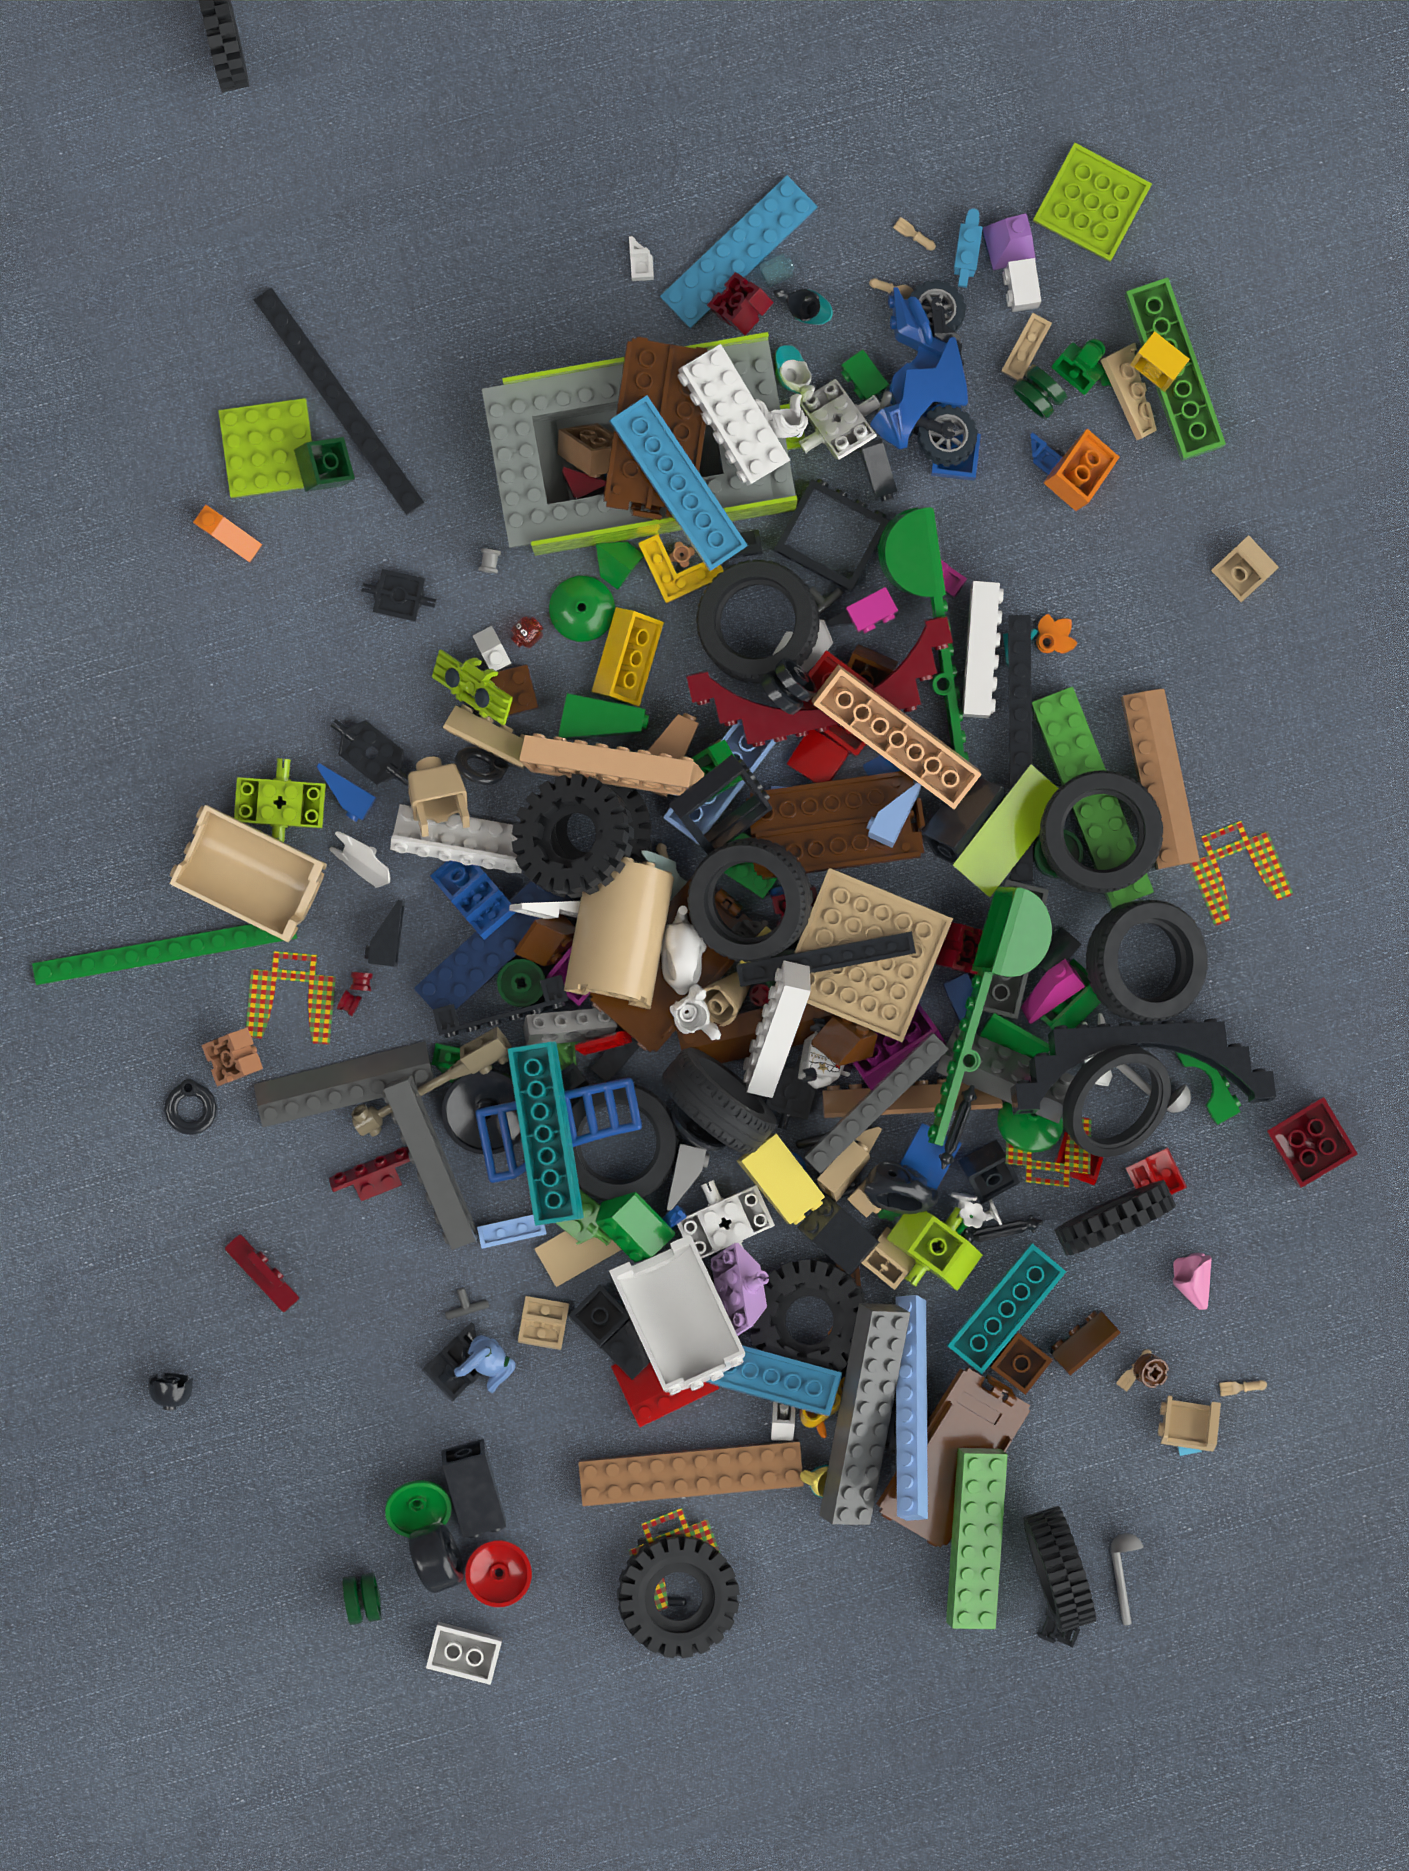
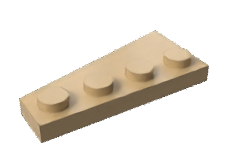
M1132 343L1101 359V363L1136 440H1139L1157 431L1151 405L1146 401V385L1142 383L1139 371L1130 365L1135 358L1134 351L1137 350L1135 343Z

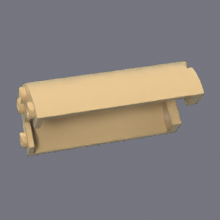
M209 805L201 806L196 815V818L199 819L192 833L195 837L192 842H188L184 850V854H186L184 861L178 865L175 864L172 868L170 884L289 942L298 930L296 926L304 920L316 897L324 877V873L321 871L326 869L327 864Z
M622 857L621 861L626 865L620 874L615 870L611 873L614 881L608 886H604L602 883L598 884L599 891L591 895L582 892L564 991L586 995L589 992L629 1000L628 1005L651 1009L674 877L671 872L655 868L654 863L642 862L640 864L635 863L632 858Z

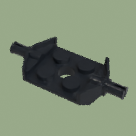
M337 719L333 721L340 727L338 728L335 724H331V727L341 735L339 756L376 785L397 778L404 785L408 786V782L403 779L404 777L408 780V776L401 770L404 750L366 720L351 727H345ZM369 747H375L378 750V756L375 759H368L366 757V750Z

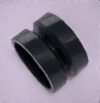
M786 657L775 666V672L770 671L761 679V685L769 698L779 708L791 715L796 714L803 707V701L808 702L817 694V687L806 671L796 662Z

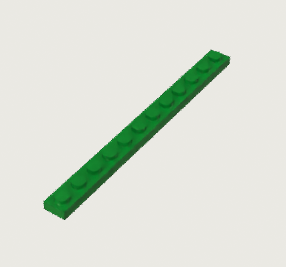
M250 924L32 963L36 985H42L284 940ZM297 932L291 940L298 939Z

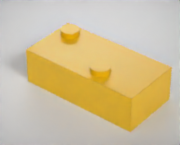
M1154 331L1130 365L1165 392L1190 359Z

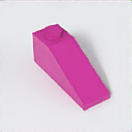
M1064 959L1045 973L1021 1006V1009L1029 1023L1032 1024L1080 991L1085 985L1076 970Z

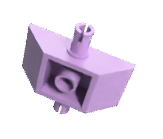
M734 1243L711 1258V1269L713 1271L715 1289L738 1336L751 1328L767 1308L763 1285L768 1283L769 1279L765 1278L769 1276L765 1271L761 1270L760 1265L739 1243Z

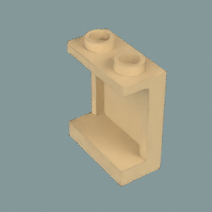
M1168 1396L1166 1401L1161 1403L1160 1415H1164L1163 1423L1160 1422L1158 1427V1436H1161V1444L1213 1452L1217 1445L1221 1403L1212 1402L1210 1406L1175 1401L1172 1400V1396Z

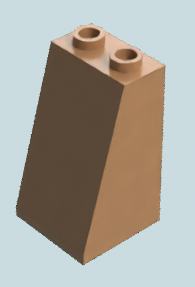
M686 713L683 716L677 715L650 747L648 752L655 756H659V753L668 754L674 759L685 757L699 726V723L695 722L696 718ZM653 792V793H655V794H657V795H660V796H662V797H664V798H666V799H667V797H668V795H669V794H665V793Z

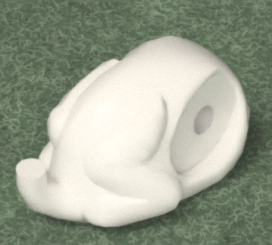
M685 906L679 907L673 924L666 925L661 949L664 979L679 995H685L689 988L699 981L702 969V953L706 950L703 938H700L694 929L695 925L690 924L688 921V910Z

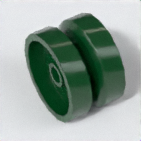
M1032 364L1025 371V377L1028 381L1018 379L1011 388L1029 409L1042 419L1047 420L1054 413L1052 404L1059 406L1068 396L1051 376L1038 366Z
M1064 829L1065 844L1071 855L1081 863L1083 859L1081 842L1072 832ZM1039 838L1033 847L1035 867L1047 877L1060 878L1051 869L1046 857H1044Z
M515 959L507 963L500 970L497 978L498 991L502 999L508 1004L516 1007H528L537 1003L544 995L540 980L546 979L542 968L535 962L527 959ZM520 979L525 980V987H519L518 981Z
M375 1573L362 1574L361 1588L355 1576L343 1577V1594L349 1624L362 1623L363 1609L369 1622L381 1620V1597Z

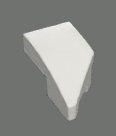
M633 236L629 237L632 281L654 280L653 258L650 255V250L641 246Z

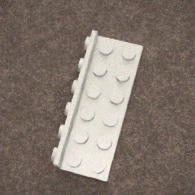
M721 344L678 369L680 382L683 386L689 388L692 402L701 408L703 412L701 416L704 422L712 426L715 431L713 433L715 440L719 445L722 444L726 450L725 456L730 464L734 463L738 470L736 474L742 483H746L749 486L790 461Z
M400 804L394 833L391 837L390 850H395L399 853L417 854L421 857L439 858L443 861L461 862L464 865H478L486 869H500L508 873H521L522 871L515 860L518 855L512 849V841L517 840L512 835L513 825L469 817L470 827L463 828L460 815L453 814L445 822L436 823L433 820H427L429 836L422 837L418 821L413 819L411 806Z

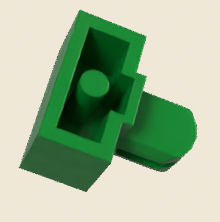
M1098 339L1089 340L1082 348L1072 342L1051 368L1085 396L1105 373V369L1098 364V361L1105 353V346Z

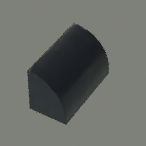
M1060 927L1051 937L1048 951L1038 966L1046 973L1064 959L1068 960L1082 944L1068 931Z

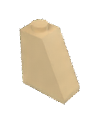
M853 1141L817 1179L819 1188L837 1202L870 1160L869 1149L862 1142L859 1141L857 1144Z

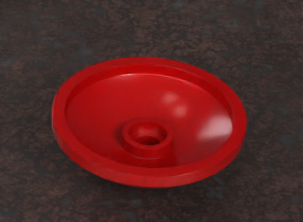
M494 1540L482 1544L471 1554L466 1565L465 1578L470 1592L478 1601L491 1607H506L516 1603L525 1595L531 1583L532 1568L527 1555L517 1545L508 1541ZM501 1568L503 1575L497 1576L495 1570Z

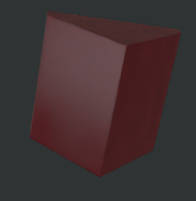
M566 467L563 468V477L574 499L593 497L605 491L606 481L590 477Z

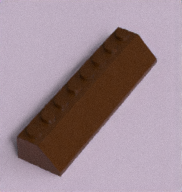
M806 1003L791 1047L804 1044L805 1039L815 1034V1031H810V1026L815 1025L813 1018H823L827 1024L832 1017L837 1015ZM763 1008L737 1014L735 1020L726 1026H719L720 1024L714 1022L721 1033L718 1040H711L702 1029L696 1030L695 1033L684 1034L677 1028L681 1051L686 1048H695L708 1054L720 1063L750 1057V1044L752 1039L756 1040V1027L758 1022L763 1020Z

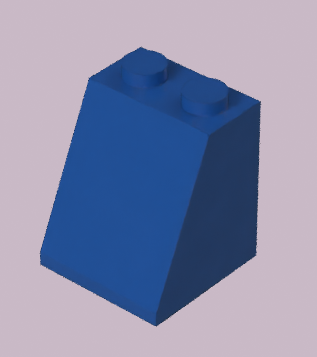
M920 1122L899 1164L902 1166L908 1165L921 1173L928 1181L927 1186L930 1189L937 1190L950 1166L949 1164L945 1169H942L939 1155L945 1152V1143L948 1136L946 1135L943 1146L929 1143L928 1130L930 1127ZM960 1142L958 1143L956 1151L952 1154L953 1159L962 1144Z

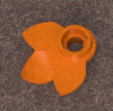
M1049 614L1042 617L1038 623L1039 635L1036 639L1038 650L1042 653L1056 651L1062 654L1073 650L1077 642L1073 638L1068 637L1072 628V620L1059 619L1054 622ZM1046 638L1051 641V645L1048 647L1043 645V640Z

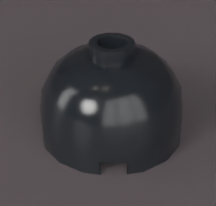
M164 1373L163 1378H158V1374L151 1375L148 1384L150 1397L156 1404L163 1406L164 1410H176V1406H181L189 1400L193 1389V1378L188 1380L187 1375L177 1373Z

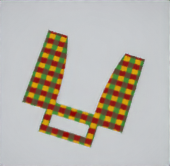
M1242 821L1202 836L1201 839L1208 856L1200 858L1198 862L1189 863L1214 926L1231 920L1227 893L1216 860L1247 848L1258 873L1277 901L1294 895L1268 831L1249 839ZM1237 829L1239 830L1242 840L1213 851L1210 840Z
M273 951L272 971L251 969L246 1028L248 1027L252 1038L262 1039L273 1005L276 979L309 982L308 1010L312 1042L314 1044L330 1045L336 977L316 975L317 955ZM279 958L310 961L309 972L279 970Z
M1082 1117L1083 1128L1086 1134L1091 1137V1118ZM1069 1134L1064 1164L1032 1160V1152L1019 1150L1006 1141L1005 1163L1026 1166L1025 1182L1070 1187V1171L1090 1174L1091 1153L1079 1147ZM1032 1169L1063 1172V1181L1032 1177Z
M682 1508L641 1524L646 1540L651 1544L655 1542V1538H652L649 1530L650 1527L679 1517L682 1527L655 1538L661 1536L673 1537V1534H684L686 1537L693 1536L702 1539L719 1551L708 1519L688 1526ZM643 1545L630 1549V1556L632 1554L636 1555L640 1551L638 1548ZM664 1578L658 1583L654 1595L658 1611L668 1608Z

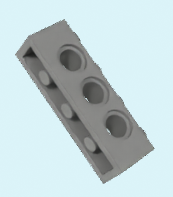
M596 1008L526 1015L523 1025L526 1046L546 1042L567 1043L585 1041L615 1033L617 1028L616 1023L603 1011L599 1012Z

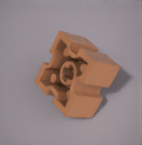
M248 1027L201 1045L207 1061H211L214 1069L211 1072L217 1087L263 1069L257 1054V1048L252 1045L254 1043Z

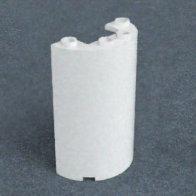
M691 1235L670 1243L671 1249L634 1266L627 1262L609 1271L663 1390L669 1392L670 1395L691 1388L692 1391L699 1389L704 1385L703 1382L710 1379L712 1381L721 1379L725 1371L742 1364L745 1356L741 1342Z

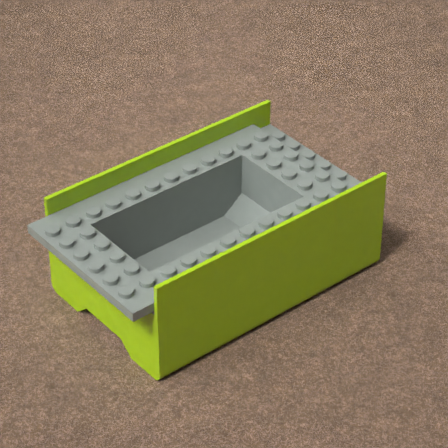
M768 332L684 346L695 349L696 347L708 348L707 351H710L721 344L753 399L763 401L768 412L790 409V404H779ZM624 357L502 378L504 385L482 389L509 548L531 545L534 555L537 556L594 546L596 543H612L682 530L674 518L665 517L667 508L664 507L660 508L659 512L662 515V519L654 520L632 516L630 513L632 502H629L628 511L606 507V502H603L604 491L593 497L574 499L563 477L562 471L564 467L583 474L586 473L577 469L576 466L558 455L559 429L598 423L613 433L614 428L609 420L616 416ZM706 424L699 473L731 521L795 511L797 495H795L790 461L747 486L746 483H742L736 474L738 470L734 463L730 464L727 460L724 446L722 444L719 445L713 436L715 431L712 426ZM803 432V435L799 438L777 439L788 455V450L802 448L798 441L804 439L805 434ZM601 474L600 477H595L606 481L604 474Z

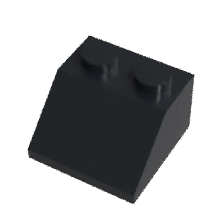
M997 1140L958 1161L981 1204L1020 1183L1012 1165L1005 1163L1006 1154Z

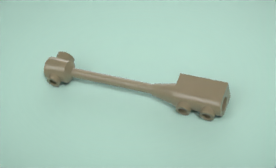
M495 1027L461 1046L460 1060L452 1065L447 1072L418 1087L420 1096L451 1079L471 1073L475 1074L478 1071L483 1075L487 1074L492 1069L491 1064L499 1061L500 1064L509 1061L508 1049L511 1048L509 1041L501 1030ZM361 1104L352 1111V1122L361 1136L369 1133L374 1137L381 1132L382 1128L380 1126L383 1125V1117L393 1111L390 1104L379 1110L373 1106L368 1108L365 1104Z

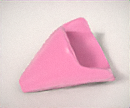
M1193 1253L1187 1257L1177 1258L1173 1262V1284L1199 1310H1206L1209 1299L1211 1256H1205L1204 1253Z

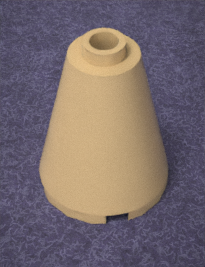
M738 972L703 988L706 990V997L703 1000L707 1004L712 1023L715 1022L720 1024L719 1026H726L735 1020L751 986L740 987Z

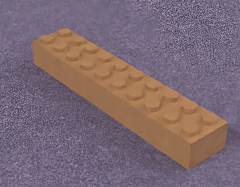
M799 1440L579 1460L582 1506L804 1486L800 1477L802 1462Z

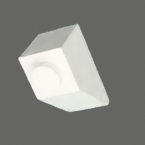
M492 626L473 635L489 669L499 672L512 666Z
M773 1401L771 1440L793 1441L795 1407Z

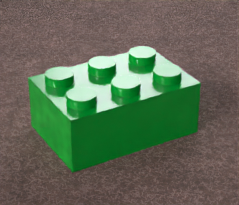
M742 832L734 840L751 837ZM751 862L733 865L724 872L725 875L764 899L777 879L762 880V876H757V872H754V865Z

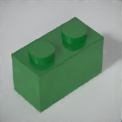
M863 349L841 365L843 370L840 372L847 383L851 381L855 386L853 391L860 401L863 399L866 401L873 395L876 397L889 386Z

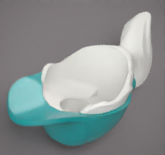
M790 345L780 346L775 352L776 376L779 383L788 391L801 394V401L809 400L815 391V387L809 385L812 374L808 369L807 363L795 347Z

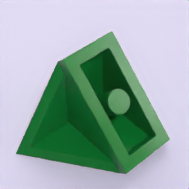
M628 542L596 543L600 577L618 590L644 555Z
M436 1043L431 1065H435L443 1074L460 1060V1048ZM451 1079L449 1081L453 1083L456 1079Z

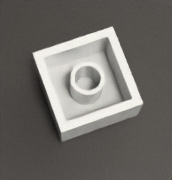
M1035 258L1008 262L1003 272L1004 285H1008L1009 288L1006 294L1007 306L1012 308V312L1039 308L1041 296Z

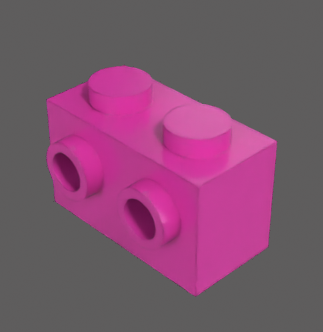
M886 587L846 607V611L857 632L863 631L864 634L875 629L876 626L874 624L883 621L885 624L896 618L894 614L898 612Z

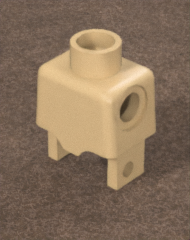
M427 757L420 760L416 764L417 771H412L408 774V788L413 819L418 821L422 837L429 836L427 820L430 819L436 823L445 822L455 813H459L463 828L470 827L467 792L454 763L442 765V761L438 757Z

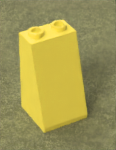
M771 1133L756 1152L744 1154L736 1160L787 1224H798L805 1218L804 1213L809 1209L814 1211L823 1204L821 1200L825 1196L777 1134Z

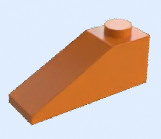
M206 504L193 522L248 562H251L262 546L260 542Z

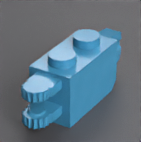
M975 208L969 209L965 224L961 223L959 228L953 270L954 275H959L958 287L967 288L968 277H974L977 269L983 227L978 226L980 213Z

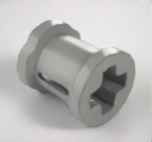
M482 548V564L478 567V571L498 574L496 565L501 551Z

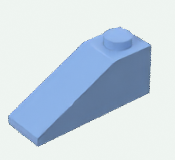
M917 782L880 810L876 818L871 817L866 828L869 830L868 837L893 848L921 790L920 783Z

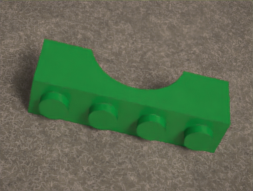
M1175 1052L1183 1067H1197L1203 1070L1210 1078L1212 1093L1205 1107L1215 1125H1219L1241 1112L1238 1108L1241 1106V1103L1235 1094L1233 1096L1228 1090L1230 1084L1224 1075L1220 1076L1217 1070L1206 1063Z

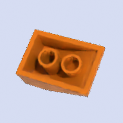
M1086 429L1052 469L1044 484L1077 511L1090 502L1119 459V456L1089 429Z

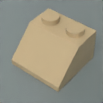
M1248 535L1211 571L1242 602L1279 567Z

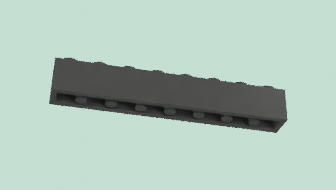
M933 1032L927 1035L834 1125L804 1157L821 1173L949 1050L948 1047Z
M412 1075L386 1084L383 1089V1098L386 1104H390L392 1108V1119L400 1127V1137L403 1144H407L409 1148V1159L417 1167L418 1180L426 1188V1199L434 1207V1217L437 1224H441L444 1232L442 1235L445 1243L449 1244L451 1250L475 1242L479 1236L477 1228Z

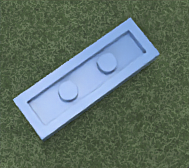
M533 1214L477 1227L482 1249L547 1234L545 1224L535 1226Z

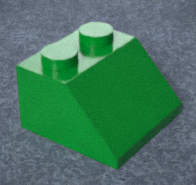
M724 739L691 759L699 765L705 776L730 755H733ZM738 776L713 797L742 781V778Z

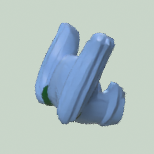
M480 1335L471 1343L468 1352L471 1356L460 1367L455 1368L454 1373L457 1377H461L475 1368L477 1372L489 1376L487 1389L493 1393L512 1374L515 1369V1362L506 1356L504 1350L495 1339Z

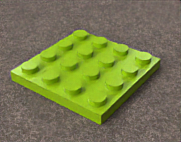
M1074 142L1033 222L1111 262L1152 183Z
M306 398L218 410L230 498L304 488L294 449L306 442H312Z

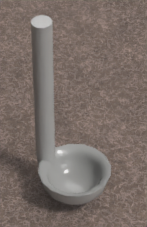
M1123 1064L1116 1067L1150 1096L1151 1085L1129 1066ZM1186 1084L1180 1086L1170 1096L1167 1111L1178 1113L1188 1107L1191 1093Z
M1130 1533L1118 1535L1111 1544V1555L1123 1625H1130L1132 1622L1120 1552L1138 1550L1144 1547L1141 1540L1136 1535Z

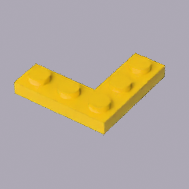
M659 534L638 543L666 604L712 583V579L717 574L724 572L721 564L709 571L704 562H701L677 574Z

